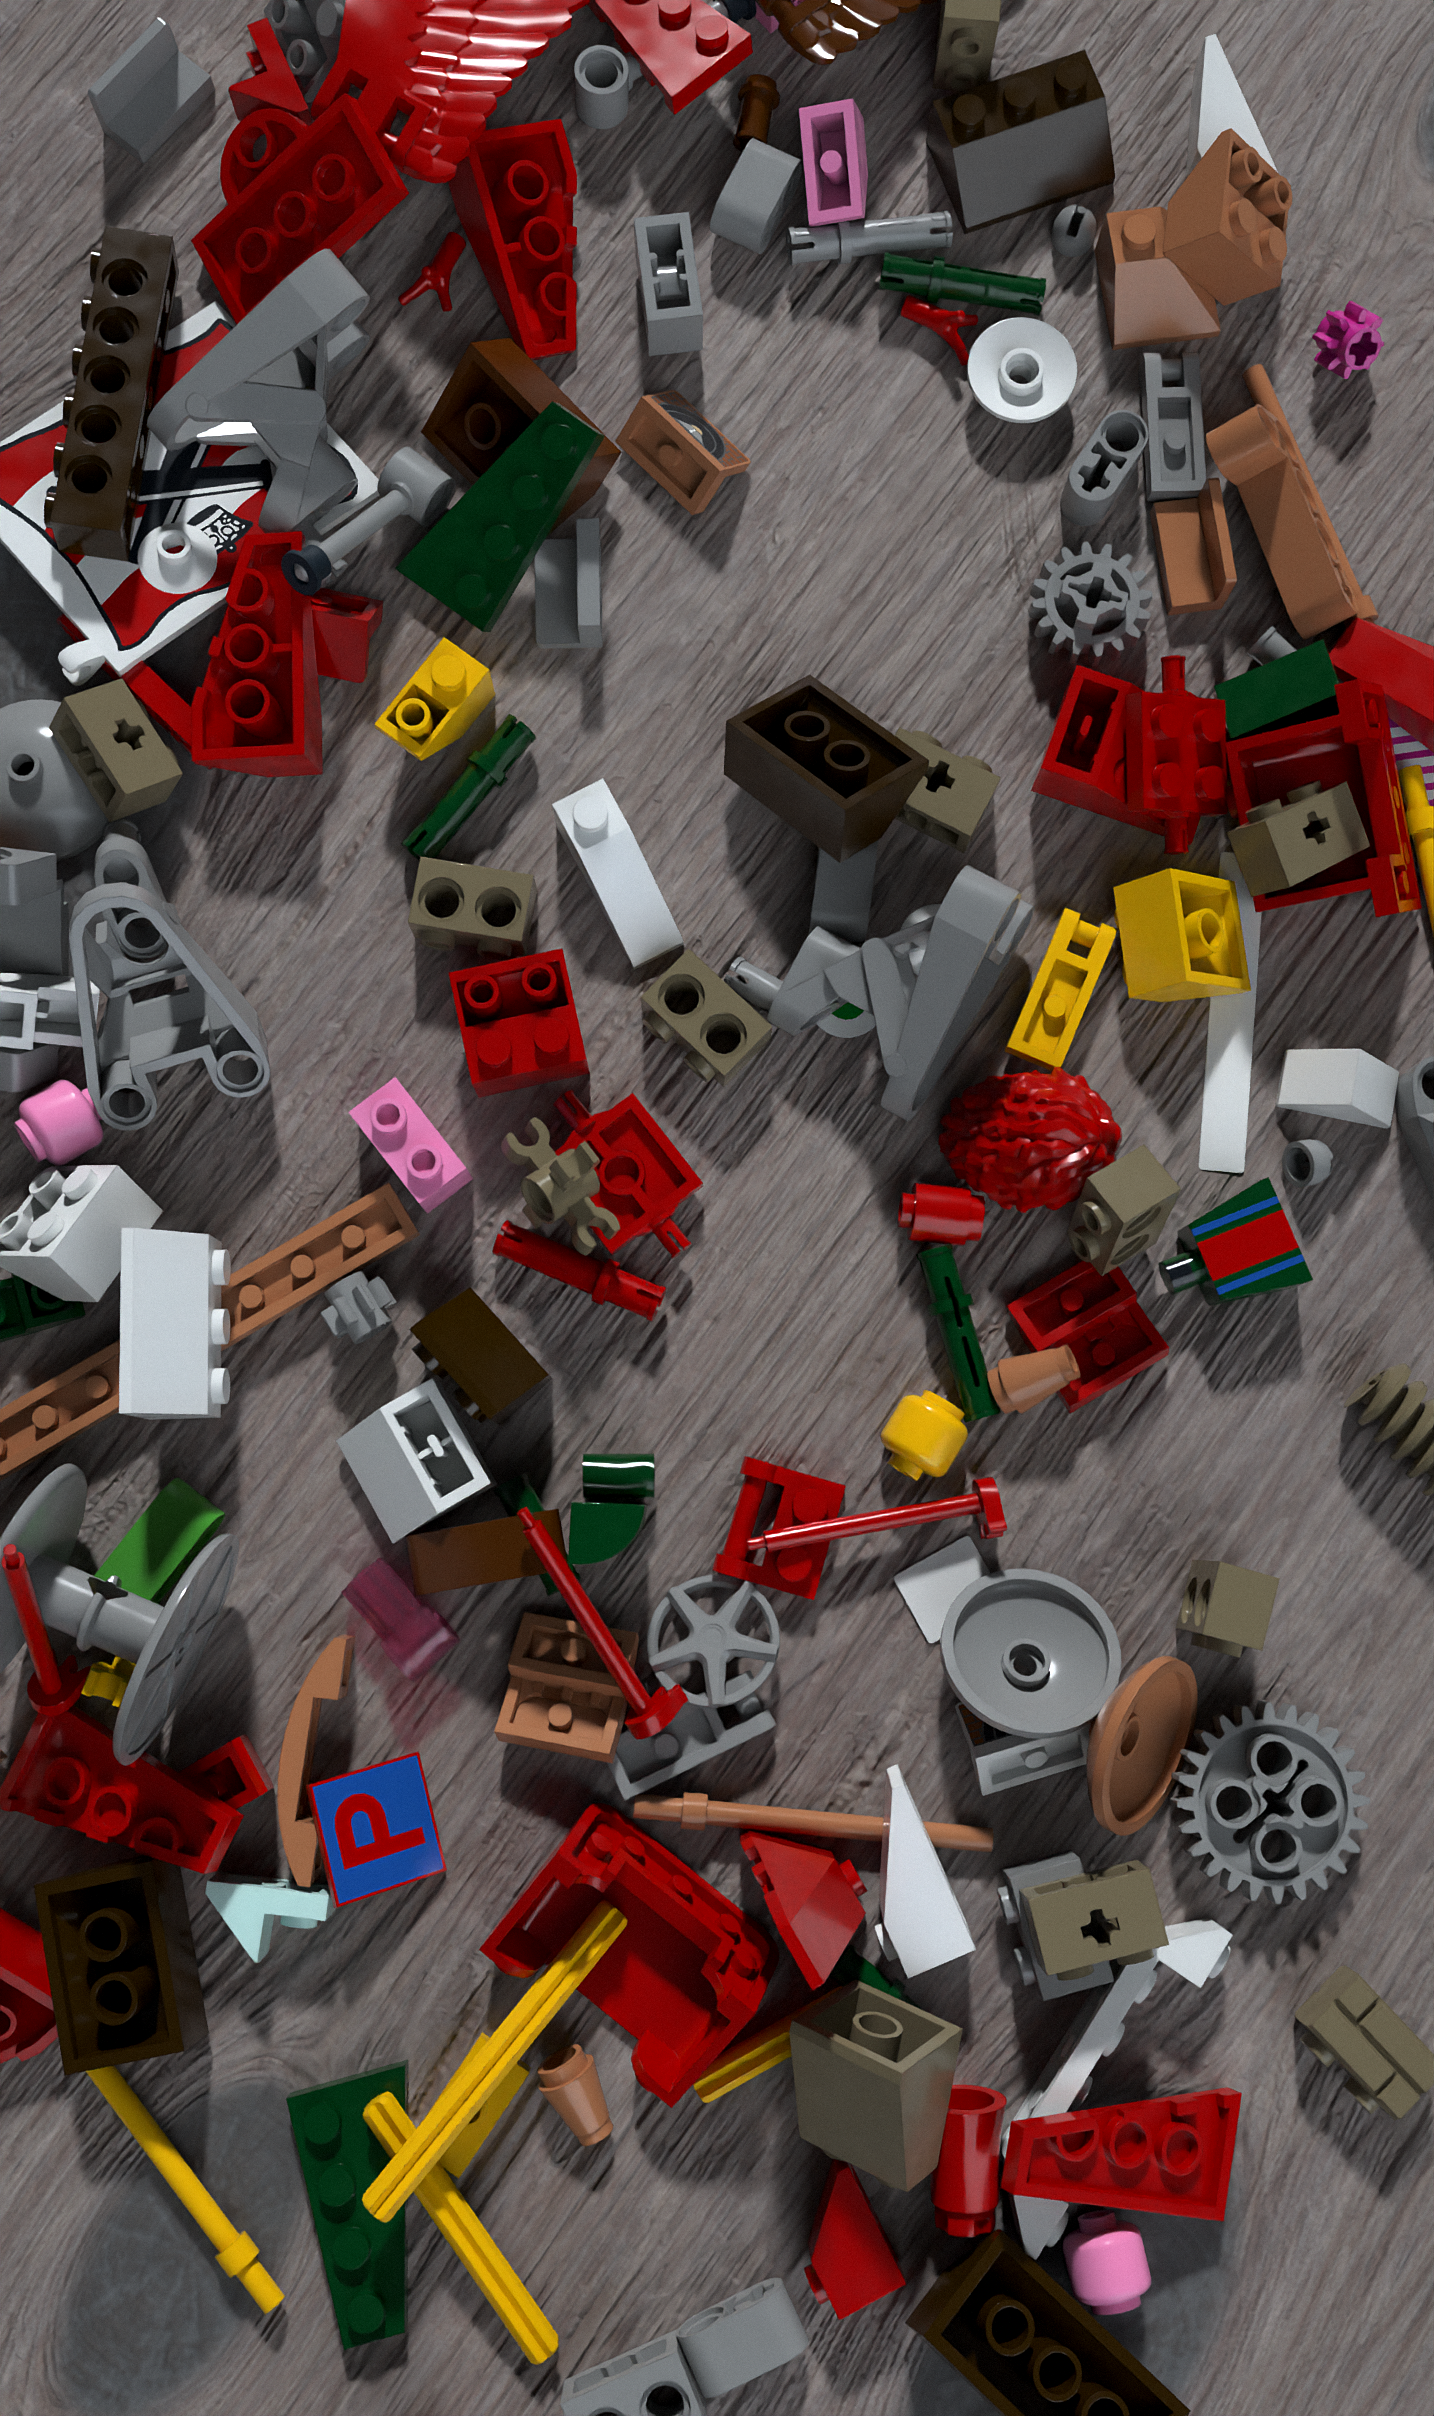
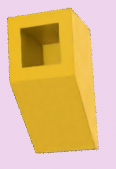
M443 637L375 722V728L420 761L426 759L462 738L493 699L495 691L490 670Z

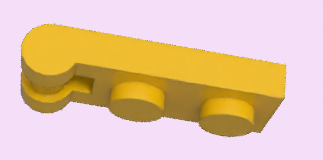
M1066 907L1055 927L1051 941L1004 1050L1009 1054L1050 1071L1054 1067H1061L1118 930L1104 923L1096 927L1079 919L1080 913ZM1070 940L1090 948L1086 958L1066 951Z

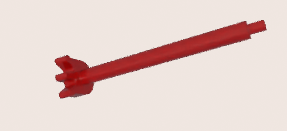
M993 1477L973 1480L972 1494L763 1531V1536L748 1538L746 1541L748 1550L766 1548V1551L769 1552L976 1514L980 1538L991 1539L1002 1537L1003 1532L1007 1531V1524Z
M528 1507L522 1508L517 1512V1515L525 1526L522 1530L523 1534L631 1706L624 1719L627 1728L637 1740L657 1734L673 1720L681 1707L688 1701L686 1694L681 1686L677 1684L669 1691H666L664 1686L659 1687L652 1697L649 1696L540 1519L535 1520Z
M8 1544L3 1548L4 1556L1 1564L35 1669L27 1683V1694L33 1709L38 1713L47 1716L59 1715L68 1711L82 1695L81 1691L91 1666H87L77 1672L78 1664L74 1655L68 1656L61 1666H57L56 1653L51 1647L25 1557L21 1552L17 1551L15 1545Z

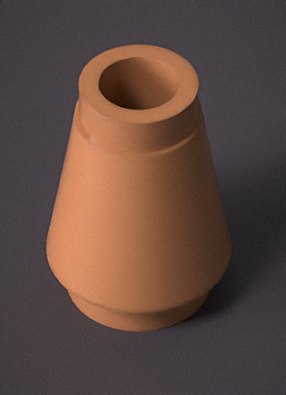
M1064 1345L1057 1349L1052 1348L1000 1359L998 1367L989 1370L987 1376L992 1394L1001 1410L1005 1414L1015 1410L1023 1414L1068 1385L1070 1381L1080 1378V1370L1071 1349Z
M577 2044L561 2048L548 2056L537 2069L541 2078L538 2086L539 2090L573 2134L577 2136L582 2146H590L603 2140L611 2133L614 2126L609 2117V2111L593 2056L584 2054L581 2046Z

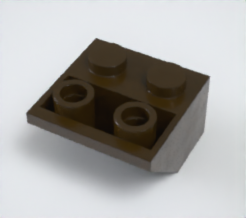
M471 1287L419 1320L409 1329L420 1341L412 1348L413 1352L435 1376L438 1375L443 1380L447 1375H450L456 1381L459 1387L452 1393L453 1397L475 1421L478 1420L480 1423L489 1418V1420L502 1425L553 1379Z

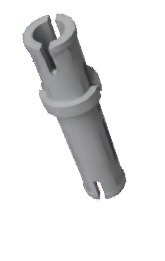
M942 210L941 212L851 223L844 221L834 223L833 225L814 227H789L786 232L787 244L809 242L808 247L787 249L789 264L794 266L798 263L836 259L838 264L851 263L852 257L940 247L950 248L953 232L930 233V229L951 227V214L949 210Z

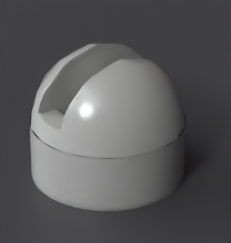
M1073 204L1065 207L1057 215L1051 231V242L1059 253L1069 257H1077L1085 254L1091 248L1096 234V220L1092 211ZM1071 222L1080 224L1076 238L1067 235Z
M1306 1139L1292 1142L1283 1151L1282 1167L1288 1181L1296 1187L1318 1184L1331 1175L1333 1168L1330 1160L1333 1159V1153L1326 1144L1319 1140ZM1305 1155L1308 1156L1310 1162H1305Z

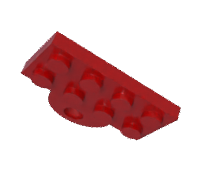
M343 93L310 126L285 111L273 108L261 109L246 116L230 134L224 147L220 167L222 191L228 205L194 236L191 242L236 324H238L289 274L317 252L323 249H330L339 259L399 204L409 192L359 102L352 96ZM265 134L267 139L266 151L263 157L255 162L253 159V146L256 140Z

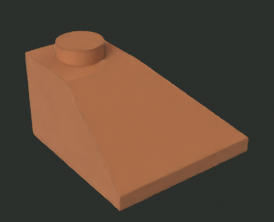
M1161 206L1112 212L1105 215L1094 252L1112 350L1218 337L1221 329L1215 298L1162 254L1167 210Z

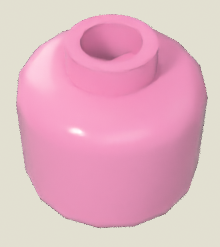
M59 1080L21 1102L19 1107L20 1120L14 1122V1127L33 1158L37 1162L46 1159L56 1166L65 1165L101 1143L103 1138V1129L100 1123L102 1118L95 1108L88 1089L80 1091L76 1085L67 1080Z
M1098 2210L1080 2215L1078 2217L1080 2228L1070 2232L1063 2240V2252L1075 2299L1081 2303L1091 2305L1092 2311L1096 2315L1118 2314L1139 2307L1141 2305L1140 2296L1151 2285V2275L1138 2227L1134 2223L1116 2220L1113 2210Z

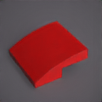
M1081 1261L1006 1306L1007 1312L1031 1353L1052 1348L1057 1349L1064 1345L1071 1349L1080 1370V1378L1070 1381L1068 1385L1056 1392L1070 1414L1169 1354V1346L1137 1303V1292L1118 1266L1101 1276L1090 1262Z

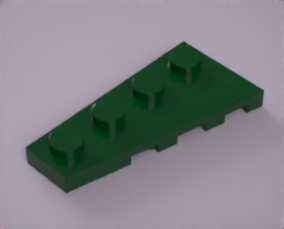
M552 401L395 569L480 631L491 632L605 435L561 404Z
M408 2060L294 2091L286 2098L344 2350L405 2333L408 2325V2240L406 2239V2208L408 2206V2199L392 2219L386 2223L370 2214L362 2201L363 2194L391 2161V2158L363 2119L364 2108L372 2099L388 2091L394 2095L407 2114Z

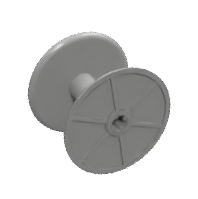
M71 1463L64 1464L52 1471L33 1490L0 1538V1674L26 1642L1 1564L4 1556L3 1548L8 1544H13L16 1546L17 1551L21 1552L25 1557L46 1625L77 1638L76 1644L81 1651L90 1649L93 1645L136 1664L120 1705L112 1743L113 1754L116 1760L126 1766L137 1760L152 1743L187 1687L226 1601L237 1565L239 1540L236 1535L229 1533L219 1535L211 1540L188 1567L165 1606L156 1604L122 1589V1580L116 1575H112L104 1581L68 1565L85 1513L87 1483L85 1475L79 1467Z

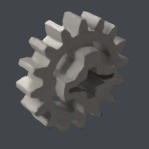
M1088 541L1082 543L1078 556H1074L1067 547L1062 548L1057 558V564L1049 560L1045 561L1040 572L1042 579L1034 580L1030 595L1035 600L1031 602L1028 616L1041 619L1034 632L1036 638L1050 635L1053 641L1048 652L1053 655L1060 651L1062 647L1069 650V664L1074 665L1080 654H1087L1091 666H1098L1103 652H1106L1113 661L1118 660L1124 650V645L1134 648L1141 636L1139 630L1145 629L1151 613L1145 610V608L1148 607L1153 597L1152 591L1139 590L1146 577L1145 571L1141 570L1130 573L1127 568L1132 556L1127 553L1118 561L1111 558L1112 545L1107 543L1100 554L1092 553V548ZM1086 600L1095 603L1094 608L1086 606ZM1101 631H1107V633L1095 635Z

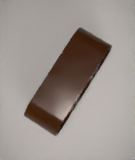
M559 1509L531 1513L535 1520L540 1519L567 1562ZM518 1515L406 1536L415 1596L548 1572L523 1534L522 1530L525 1526Z

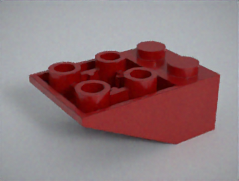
M1076 665L1065 690L1031 791L1164 836V820L1158 819L1150 813L1127 811L1125 695L1144 690L1130 682ZM1201 816L1187 819L1188 845H1191Z

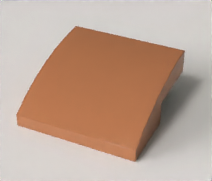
M524 1612L507 1665L511 1679L494 1730L498 1741L613 1763L628 1701L579 1622ZM607 1627L634 1670L639 1642L638 1633Z

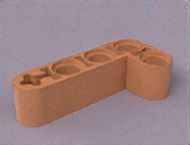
M1256 404L1206 434V442L1211 456L1222 475L1235 484L1239 490L1288 615L1299 635L1304 640H1307L1357 614L1359 611L1357 601L1293 443L1278 418L1260 404Z

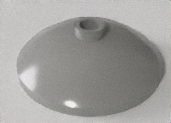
M43 699L20 701L0 708V847L57 854V862L63 861L81 853L94 844L103 835L104 828L109 821L49 729L61 702ZM34 762V768L29 774L24 776L18 775V770L23 763Z
M1008 1569L990 1573L979 1578L956 1597L946 1614L941 1630V1663L946 1678L956 1696L979 1719L992 1727L1012 1735L1041 1739L1060 1737L1080 1730L1097 1718L1104 1703L1116 1689L1119 1682L1122 1663L1121 1649L1116 1631L1109 1617L1101 1606L1079 1586L1048 1572L1034 1569ZM1014 1666H1025L1031 1671L1032 1675H1021L1015 1671Z

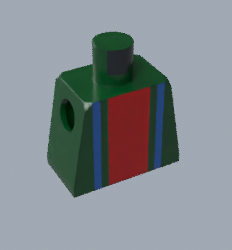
M1269 1177L1258 1181L1178 1230V1238L1184 1253L1158 1264L1161 1278L1170 1294L1173 1295L1199 1285L1203 1297L1209 1306L1288 1290L1313 1280Z

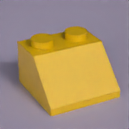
M1168 868L1113 887L1116 903L1114 917L1116 926L1120 931L1124 960L1122 975L1128 988L1129 998L1155 1002H1171L1241 994L1251 991L1235 881Z

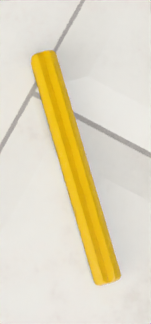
M386 2091L378 2095L364 2108L363 2119L392 2159L416 2130V2127L391 2092ZM437 2161L413 2192L530 2363L534 2365L543 2363L559 2348L558 2334L440 2162Z

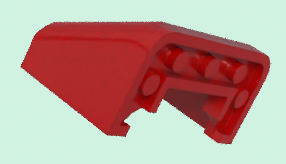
M593 1803L568 1831L488 1935L479 1950L491 1959L503 1973L519 1978L532 1977L540 1970L544 1963L548 1966L599 1902L604 1900L610 1902L628 1920L627 1926L576 1990L638 2040L631 2056L636 2079L645 2090L654 2093L672 2108L755 2015L779 1962V1951L771 1935L761 1925L624 1814L612 1806L603 1803Z

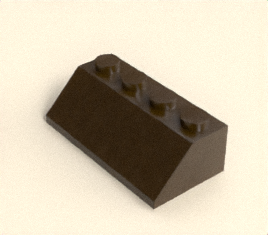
M997 2229L946 2268L905 2321L906 2325L1001 2416H1188L1191 2412L1000 2229Z

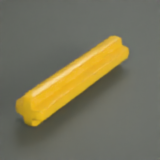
M842 1986L835 1988L719 2054L693 2084L699 2098L704 2103H710L791 2057L789 2034L791 2020L835 1993Z

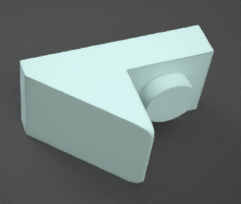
M220 1871L207 1880L205 1894L256 1963H259L268 1954L274 1915L281 1916L280 1924L284 1926L308 1929L317 1927L318 1920L326 1921L336 1909L333 1907L329 1885L314 1883L311 1887L298 1886L295 1880Z

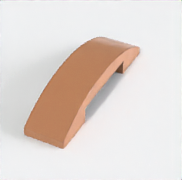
M341 1635L335 1637L321 1653L299 1690L284 1734L278 1771V1815L283 1847L289 1867L298 1886L311 1887L321 1876L323 1859L312 1814H306L308 1801L306 1785L310 1784L322 1700H339L347 1696L356 1636Z

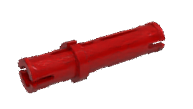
M506 1220L502 1225L501 1231L504 1234L497 1235L492 1250L494 1255L502 1256L592 1295L591 1301L602 1306L607 1301L645 1317L650 1322H653L658 1313L656 1309L662 1304L667 1290L666 1287L658 1286L621 1270L620 1263L609 1258L604 1263L588 1255L585 1256L579 1251L515 1225L510 1220Z

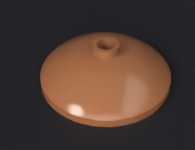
M1162 1656L1143 1664L1111 1693L1097 1718L1091 1722L1086 1758L1089 1801L1101 1827L1116 1835H1129L1142 1828L1159 1810L1174 1786L1176 1780L1171 1778L1172 1773L1181 1771L1185 1759L1180 1755L1181 1749H1189L1196 1721L1198 1702L1195 1675L1186 1662L1171 1656Z

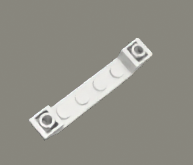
M1209 1917L1165 1926L1169 1945L1153 1949L1154 1957L1150 1960L1132 1965H1119L1117 1959L1110 1960L1109 1963L1114 1982L1093 1988L1012 2121L1066 2113L1068 2108L1076 2110L1089 2093L1092 2085V2077L1089 2074L1101 2054L1105 2057L1109 2056L1119 2044L1125 2030V2025L1121 2021L1134 2001L1138 2004L1141 2003L1152 1990L1157 1978V1972L1153 1970L1157 1962L1160 1960L1201 1988L1207 1977L1215 1978L1224 1968L1231 1951L1227 1944L1233 1935ZM1011 2124L1001 2138L1000 2158L1003 2169ZM1008 2192L1017 2236L1025 2253L1036 2260L1045 2245L1048 2247L1054 2246L1063 2234L1068 2222V2213L1065 2211L1069 2204L1065 2201L1018 2196Z

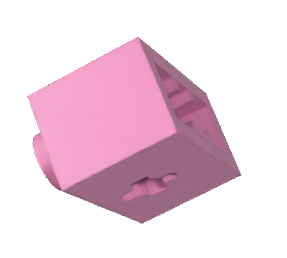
M396 1077L348 1112L427 1214L473 1180L467 1168Z

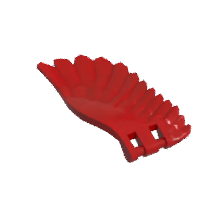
M346 0L337 59L314 98L311 107V118L315 121L343 93L348 94L352 84L363 90L357 101L395 169L418 180L435 184L446 183L455 177L457 172L456 164L470 155V143L478 139L486 129V118L497 108L496 98L505 95L512 88V79L521 76L528 69L527 60L540 56L549 47V39L558 37L571 28L572 17L570 14L589 4L590 0ZM398 110L410 116L399 137L390 132Z

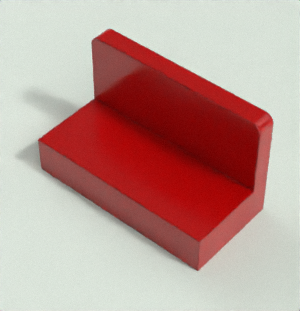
M320 588L315 594L310 595L318 675L363 683L368 673L370 638L382 622L383 601Z

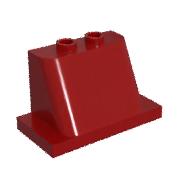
M1360 679L1336 684L1334 687L1339 709L1338 715L1225 742L1232 785L1226 788L1227 805L1232 818H1239L1240 826L1249 822L1246 812L1257 806L1276 799L1280 800L1281 805L1288 803L1289 800L1286 792L1315 780H1320L1322 788L1347 781L1370 843V847L1289 888L1253 896L1256 913L1371 890L1376 918L1422 909L1383 685Z

